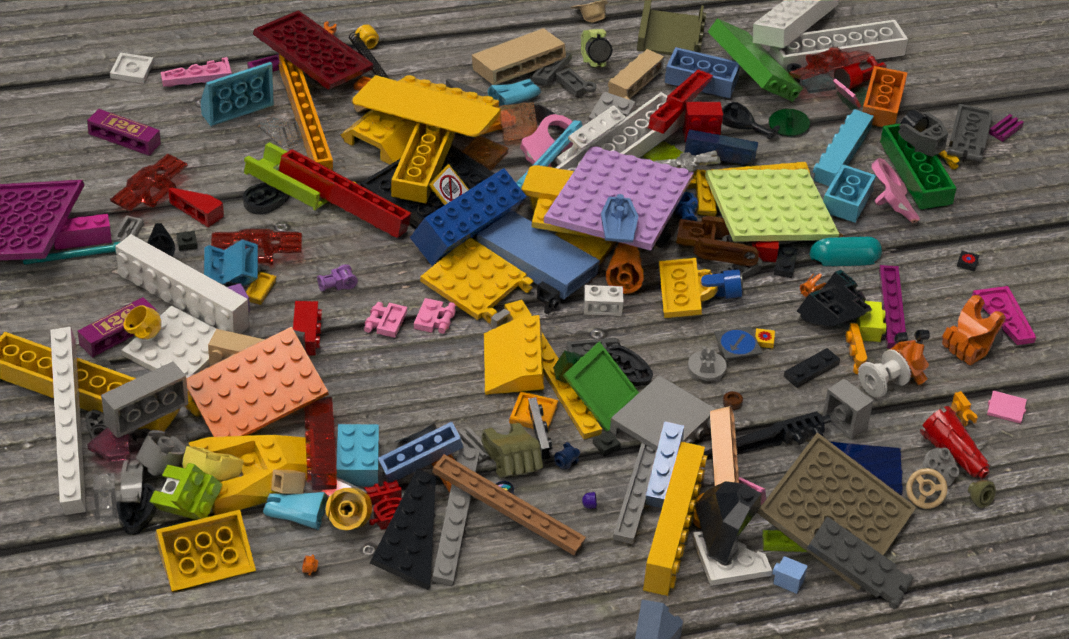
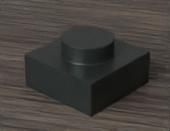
M195 231L176 233L179 251L198 248Z
M611 431L593 437V444L603 456L620 449L621 443Z

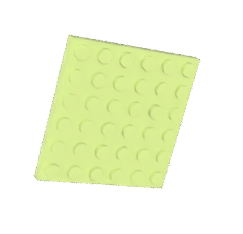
M808 169L706 170L705 178L733 242L803 241L839 237V232Z

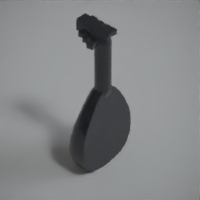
M731 102L722 108V124L728 127L753 129L766 135L767 139L774 138L780 130L779 125L773 127L771 131L755 123L751 112L738 102Z

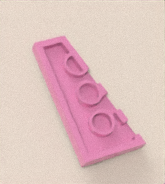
M221 58L222 61L216 63L214 60L207 61V65L203 66L194 64L186 70L181 67L161 72L163 87H174L182 84L191 85L200 82L207 83L231 75L232 72L228 58Z

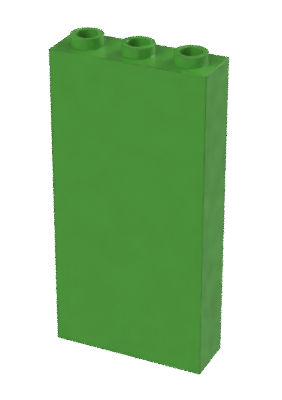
M718 18L716 19L708 33L762 89L794 101L803 87L760 44L753 43V37L747 31Z

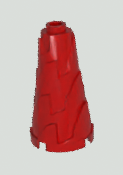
M949 406L944 407L945 412L941 409L937 410L924 422L922 426L925 428V431L920 429V434L935 447L949 449L955 462L972 477H980L981 479L986 477L990 472L988 460L977 448V445L955 415L956 412Z

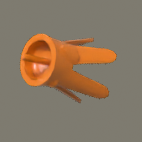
M813 273L807 282L801 284V294L807 297L810 293L821 290L826 283L815 286V283L821 278L822 274H818L811 279L814 275Z

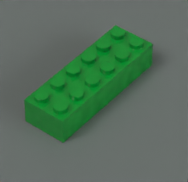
M900 124L883 126L880 143L919 209L952 205L957 188L937 155L932 157L922 152L914 151L915 147L904 140L898 133Z

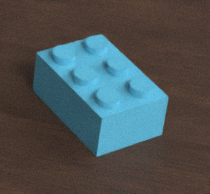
M842 164L824 195L823 202L829 214L856 223L873 192L876 175Z
M338 424L336 476L355 486H374V484L378 483L379 425Z

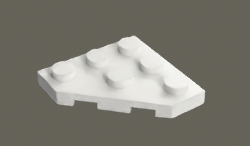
M702 531L693 532L692 539L710 586L771 576L772 569L766 554L759 551L755 553L747 549V545L738 542L736 554L725 566L708 556Z

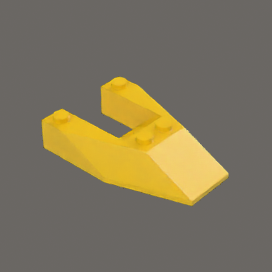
M283 435L207 437L189 442V446L202 447L214 453L230 454L244 460L241 470L242 476L221 482L223 485L212 506L214 515L266 503L269 494L279 493L271 490L273 469L295 470L306 473V481L327 469V465L314 439L308 437Z

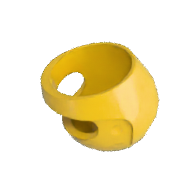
M142 305L135 307L127 314L123 326L128 333L135 334L137 338L151 339L161 330L162 321L157 311Z

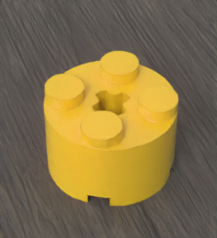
M341 488L328 498L325 508L326 515L334 527L338 529L352 530L360 528L368 522L372 514L370 496L358 488ZM350 505V507L352 508V512H349V510L346 509V506Z

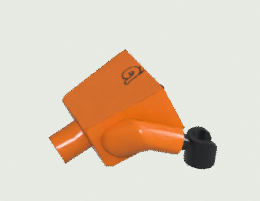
M924 329L917 330L914 334L917 343L915 340L908 341L906 332H900L894 336L896 345L889 350L897 351L906 359L911 373L910 376L920 385L928 379L923 372L929 366L923 355V340L929 339L930 332Z

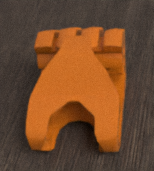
M973 295L964 305L958 319V327L954 325L950 328L947 327L942 336V345L949 348L950 353L956 355L959 360L963 361L965 359V362L970 366L988 354L998 331L1006 319L1005 315L999 311H995L988 318L983 319L981 317V309L984 305V300L979 295Z

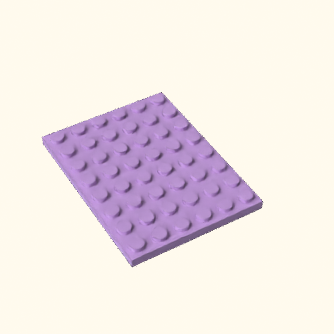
M590 146L545 214L544 223L605 238L601 212L608 197H617L618 194H622L624 198L631 199L639 217L633 243H620L652 250L690 184L694 172H688L685 168H676L669 164H660L649 159L644 160L633 155H624L617 151H608L597 146Z

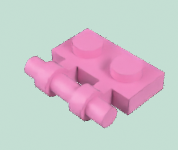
M425 298L415 319L414 329L432 333L434 328H438L439 333H445L450 327V319L455 315L456 305L449 303L447 307L443 308V302Z
M377 302L370 311V317L365 321L364 331L370 333L376 327L377 334L395 338L407 314V307L389 303L386 308L383 307V303Z

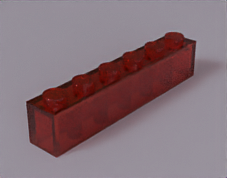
M323 397L304 407L305 430H309L305 431L307 482H312V490L337 489L332 397Z

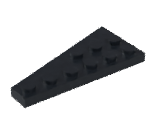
M417 468L370 564L429 590L436 476Z

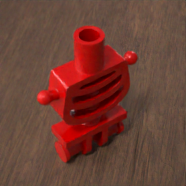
M397 480L390 483L384 481L381 487H379L378 483L374 484L373 487H364V490L368 491L367 495L370 496L372 505H374V519H370L369 524L375 525L377 523L381 530L387 529L402 499V489L399 487Z

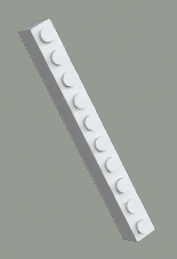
M71 327L52 329L50 332L59 497L64 514L69 515L86 512L76 340Z

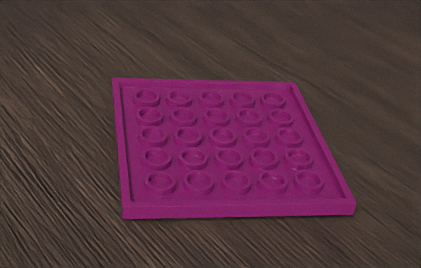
M83 180L0 184V260L46 258L85 186Z

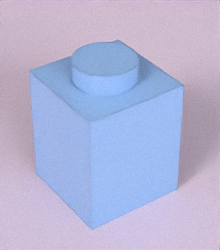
M784 556L782 561L776 563L772 574L775 575L773 584L797 594L805 580L807 565Z

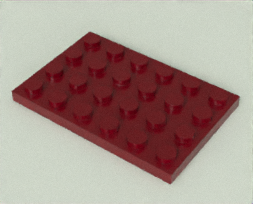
M299 10L259 26L253 31V35L260 41L267 44L272 50L278 52L286 60H289L298 69L304 71L328 90L372 70L374 65Z

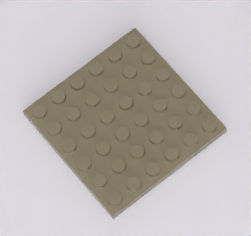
M816 433L759 508L757 514L859 590L861 588L860 585L807 549L825 518L828 516L884 555L916 507L819 433Z

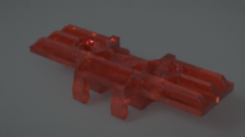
M830 47L829 50L806 55L808 65L789 72V75L793 78L804 80L867 60L871 53L861 50L847 53L842 52L838 47Z
M167 154L154 165L143 167L129 178L126 187L115 194L110 201L128 211H132L142 202L150 207H155L157 202L169 193V188H177L175 183L170 180L185 169L188 163ZM152 187L160 190L154 196H151L150 188Z
M244 229L240 230V232L212 233L211 246L223 250L234 245V241L242 239L258 244V248L264 250V255L258 256V263L274 265V253H302V233ZM272 241H279L280 243L273 244V243H271V242H272Z

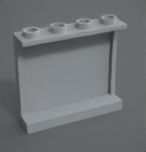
M659 375L611 418L610 431L614 435L624 431L657 451L665 421L684 425L683 442L693 444L697 439L702 438L705 431L711 429L710 411L716 409Z

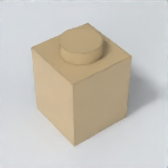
M273 469L271 490L279 493L302 494L306 484V473L295 470Z

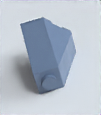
M642 600L635 639H680L683 620L679 616L674 617L664 603Z

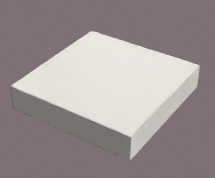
M120 53L110 72V79L144 84L154 64L153 57Z

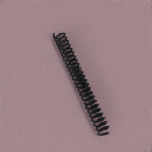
M350 33L349 40L360 55L374 64L372 72L377 76L389 79L358 34L351 36L352 33Z

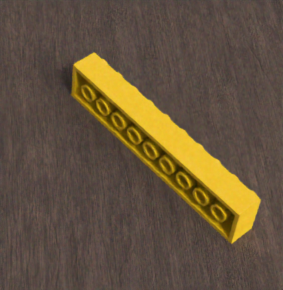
M4 332L0 336V379L54 398L51 348ZM77 358L80 408L87 411L98 410L103 413L101 395L136 378ZM180 408L138 429L146 428L151 431L159 430L164 432L179 413Z

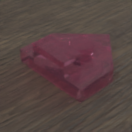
M106 428L87 444L88 450L93 453L97 452L109 462L130 459L129 433L117 438L109 428Z

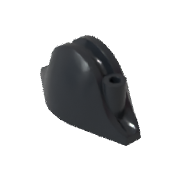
M155 223L147 243L173 257L175 243L162 223Z

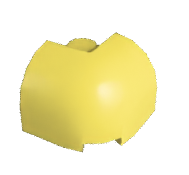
M186 446L183 468L185 469L188 463L195 464L204 473L212 475L219 482L239 477L244 460L230 454L214 453L202 447Z

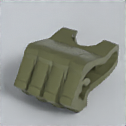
M520 423L510 424L511 428L507 435L499 434L493 428L482 430L481 442L486 452L495 461L496 473L500 478L525 475L543 468L538 440L529 435Z

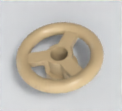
M930 468L915 471L909 477L906 485L909 500L915 506L922 509H932L939 506L945 500L948 490L946 480L942 474ZM921 475H932L939 480L940 484H935L929 479L924 480ZM915 480L920 484L919 491L921 495L919 499H916L912 491ZM929 485L931 487V490L929 492H925L923 490V486ZM935 491H941L940 496L935 501L924 503L927 496H931Z

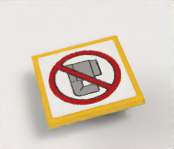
M449 164L429 184L430 188L444 205L469 190Z

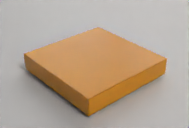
M520 391L509 418V423H520L523 427L534 429L529 413L528 399L536 397L538 405L542 404L544 416H541L542 421H546L549 430L558 406V400Z

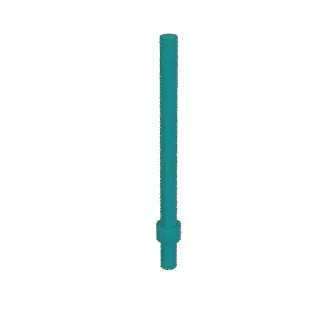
M114 242L113 245L49 253L46 258L25 259L23 263L26 265L115 252L116 254L115 246L120 242Z

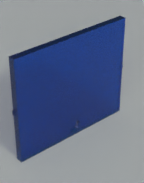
M831 442L899 495H902L903 470L901 468V448Z

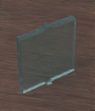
M827 70L801 73L799 76L802 86H805L808 93L836 90L837 88Z

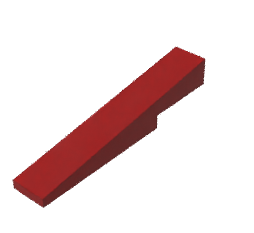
M699 69L696 70L667 96L666 103L650 116L648 128L664 134L684 112L686 102H692L712 80L713 75Z

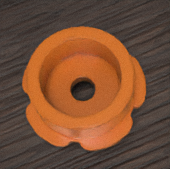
M313 554L311 556L305 555L302 565V572L308 573L310 576L312 572H316L318 567V560L315 559Z

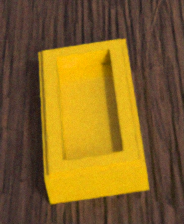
M258 271V279L254 280L246 290L249 302L262 305L276 282V276Z

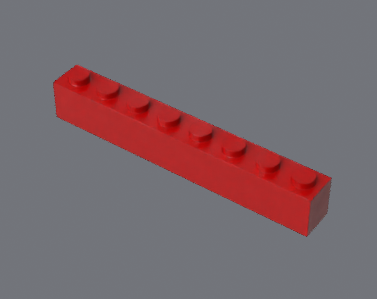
M293 149L281 155L279 172L320 192V197L341 207L346 212L352 213L361 220H365L374 225V227L389 233L393 237L398 238L407 232L411 213Z

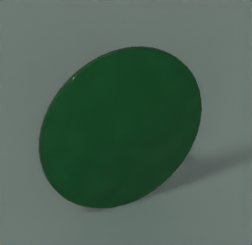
M796 109L775 111L771 114L768 121L772 130L773 127L779 125L780 130L778 134L785 136L800 135L806 132L810 126L808 116Z

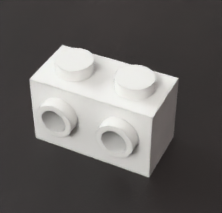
M585 285L584 315L622 316L623 286Z

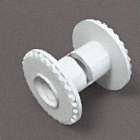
M892 349L883 353L882 363L873 364L865 362L858 370L863 389L874 398H882L886 395L888 381H893L895 384L903 386L911 378L908 362L900 353Z

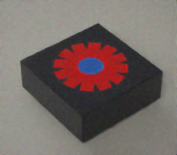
M961 251L957 267L975 271L980 255Z

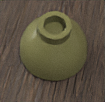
M981 480L971 483L968 487V493L976 506L985 508L993 501L996 487L991 481Z

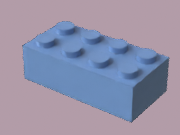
M675 47L666 66L665 83L679 86L699 69L713 75L712 80L702 92L721 97H731L740 72V65L736 61Z

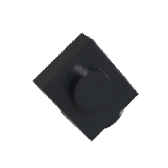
M543 281L537 285V299L545 303L544 313L549 314L551 311L556 310L560 304V291Z

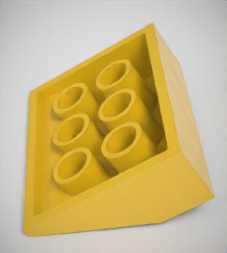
M539 315L519 317L484 333L485 395L544 389L542 328Z
M240 510L156 530L155 537L171 592L256 571Z

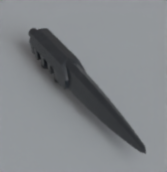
M816 411L777 422L772 427L736 438L737 455L769 446L776 447L781 445L783 441L788 444L790 443V438H793L798 444H803L805 439L808 438V433H811L813 436L819 433L823 436L825 424L831 422L830 415L821 416ZM712 448L704 452L707 460L713 459Z

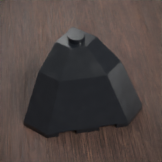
M838 270L834 272L821 290L810 293L797 312L806 322L835 326L866 315L872 311V308L865 303L866 298L862 291L856 290L858 286L856 281L844 271Z
M724 481L703 494L696 503L695 509L699 517L709 557L725 566L729 563L737 552L739 535L761 507L762 493L744 483Z

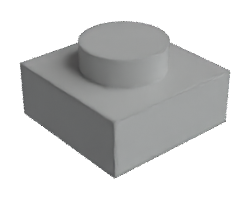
M503 309L491 317V330L510 322V312Z

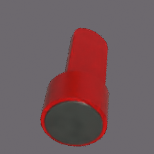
M869 56L866 62L872 67L861 70L859 61L849 62L835 69L834 79H837L850 90L860 86L862 82L871 79L874 66L886 68L887 65L884 62L878 64L874 56Z

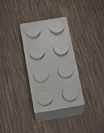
M170 362L102 394L105 425L119 438L188 405L186 375L174 362Z

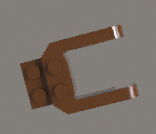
M706 216L702 217V221L699 222L680 219L676 243L683 246H694L693 253L700 258L745 266H753L759 260V252L755 247L714 240L715 237L723 238L725 235H730L723 218ZM747 252H751L755 257L747 259L744 255Z

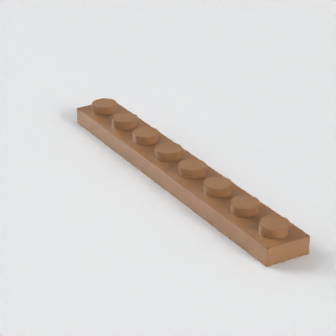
M445 454L433 467L432 472L574 556L585 542L586 537Z

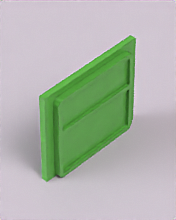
M600 341L563 374L564 378L606 432L610 430L611 418L639 394Z

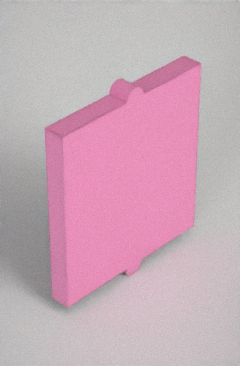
M834 79L833 82L839 93L856 107L860 108L861 105L856 95L837 79Z
M993 391L991 400L988 401L989 409L987 415L1021 424L1023 414L1026 413L1025 405L1027 399Z

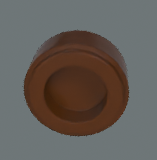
M730 391L724 395V407L731 406L732 410H738L742 407L743 397L740 393Z

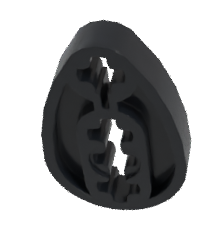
M264 182L245 190L243 205L251 213L267 214L282 206L289 199L290 195Z
M612 345L605 348L615 362H620L618 366L634 386L650 384L653 371L638 354L621 345ZM625 365H628V366H629V368H628L627 370H624V369H623V367H625ZM643 373L647 374L645 378H641Z
M142 482V497L137 509H135V503L116 502L120 525L127 534L135 535L141 532L149 524L156 512L157 507L149 502L156 490L147 483Z

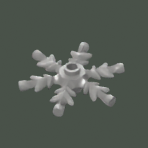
M715 150L696 156L687 152L681 153L677 159L654 162L669 164L676 168H685L688 172L695 171L697 165L720 163V157L717 156Z

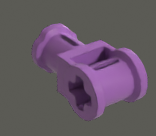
M347 264L332 269L329 275L317 276L321 292L332 287H336L337 290L351 289L358 283L357 277L352 274L351 266Z

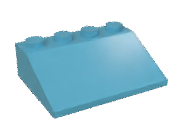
M265 63L207 82L201 98V114L209 125L213 126L273 106L272 63Z

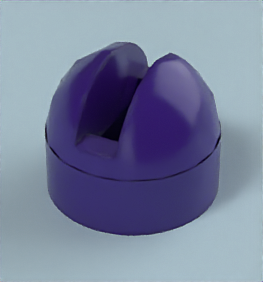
M589 492L583 496V506L589 509L597 508L596 492Z

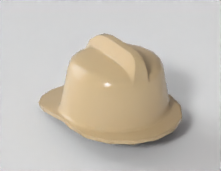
M596 1L570 8L580 10L583 18L593 23L605 18V5L609 1Z

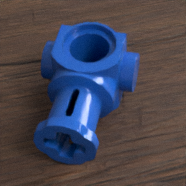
M684 192L674 210L675 214L684 220L698 221L694 215L695 208L698 207L697 198H694L693 193Z

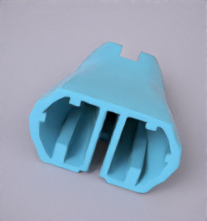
M530 79L507 85H491L488 88V96L499 101L498 108L501 111L507 109L510 111L521 104V102L532 99L541 93V89Z
M326 492L269 494L263 513L269 517L293 521L319 530L325 513L327 495Z

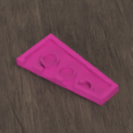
M1008 286L973 290L972 296L979 295L984 300L983 309L989 315L995 311L1002 312L1005 315L1006 319L1001 328L1016 345L1035 343L1036 336Z

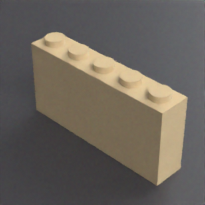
M542 28L472 54L473 70L492 85H497L553 64L558 60L561 61L566 57L565 43Z

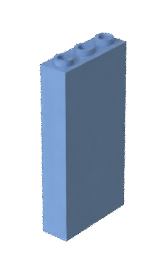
M514 211L491 224L485 230L480 231L476 237L477 242L526 273V277L531 278L534 283L539 284L543 281L560 291V298L563 300L598 274L599 259L545 229L531 227L532 222Z

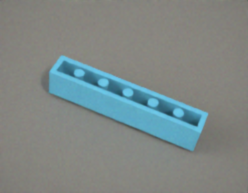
M856 109L853 110L851 115H847L845 124H842L839 133L834 135L832 144H828L826 153H822L819 163L815 164L813 173H815L814 181L830 186L842 164L848 166L871 130L873 115Z

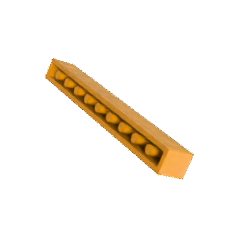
M279 54V71L308 158L333 171V159L303 71Z

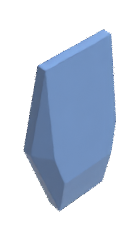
M618 194L617 197H608L601 212L605 241L633 243L639 216L631 199L624 198L622 194Z

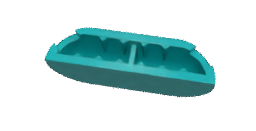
M873 237L824 238L817 241L811 247L809 255L812 260L816 259L822 262L823 266L872 265L881 258L882 246Z

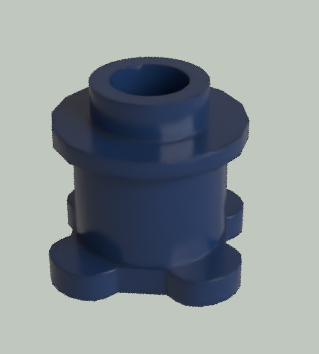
M565 442L563 444L564 449L556 452L554 455L555 464L559 468L566 470L570 468L571 463L577 464L579 462L578 457L580 455L579 449L571 446L569 442Z

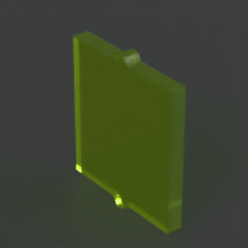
M662 141L645 153L643 157L653 162L677 159L684 152L675 148L674 145L672 146Z

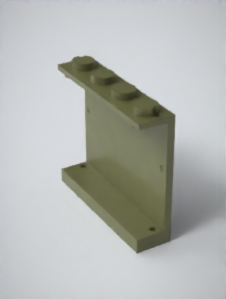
M645 0L637 51L644 52L646 49H649L655 53L672 55L675 47L701 52L706 20L703 5L699 11V16L651 10L652 0Z

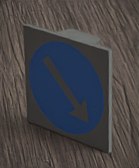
M751 326L714 332L720 353L725 359L762 354Z

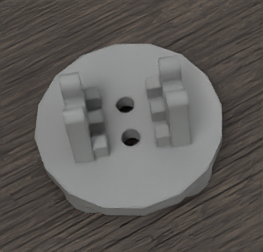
M703 346L702 351L694 353L688 360V370L691 373V377L695 380L720 381L727 367L724 358L715 353L714 347L707 350V347Z
M934 448L925 455L923 468L938 471L945 478L947 487L950 486L955 477L959 475V468L949 449ZM925 474V477H923L924 480L929 479L935 484H940L939 480L932 475Z

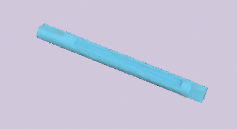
M574 120L532 166L540 165L547 167L571 142L568 136L581 128L582 122ZM527 172L516 182L520 188H522Z

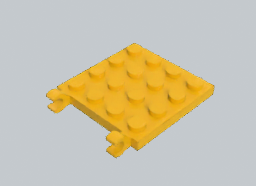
M473 238L454 248L420 276V282L451 303H454L475 319L479 320L482 317L490 324L491 317L497 313L493 309L497 303L517 286L524 292L529 293L533 289L530 285L534 281L526 277V273Z

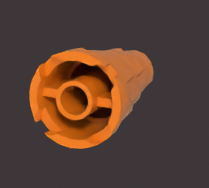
M619 242L607 268L606 281L609 286H623V294L633 293L642 286L644 272L638 247Z

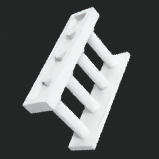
M613 105L569 135L568 139L573 143L572 147L557 156L555 162L560 165L579 150L625 120L626 117Z

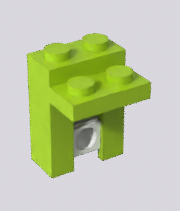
M188 463L185 469L167 464L162 475L167 478L161 492L154 491L149 502L160 511L196 520L208 517L223 484L214 476L204 473L195 464Z

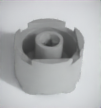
M152 430L148 433L136 457L139 462L148 468V472L155 476H158L160 473L163 474L167 464L178 467L186 449L185 445L173 435L169 438L165 436L166 432Z

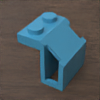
M242 239L225 250L211 245L206 246L204 249V275L222 285L226 282L241 283L242 286H246L258 279V244Z

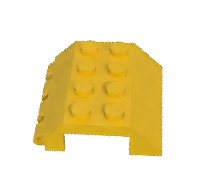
M370 110L340 135L344 142L351 146L354 145L355 136L379 148L380 160L392 164L402 157L417 122Z

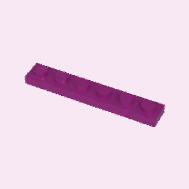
M880 265L879 276L883 310H885L887 348H892L896 345L894 336L900 332H906L899 266Z

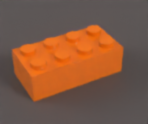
M874 66L862 112L874 116L872 125L883 127L896 124L907 72Z

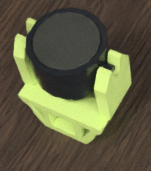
M604 29L583 30L581 34L583 62H589L593 67H605L606 61L612 55V45L604 38L606 37Z

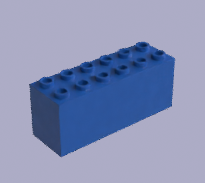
M505 168L425 217L410 236V239L428 262L434 266L454 248L470 238L476 239L480 231L485 230L511 211H515L527 196Z

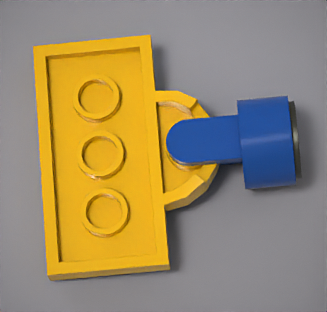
M696 258L659 261L664 318L702 315L701 301L708 300L714 296H725L726 299L742 298L744 295L742 272L739 269L723 271L721 274H712L711 270H697Z

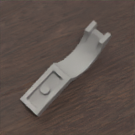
M138 454L125 455L121 471V490L116 493V502L140 503L145 465L136 459Z

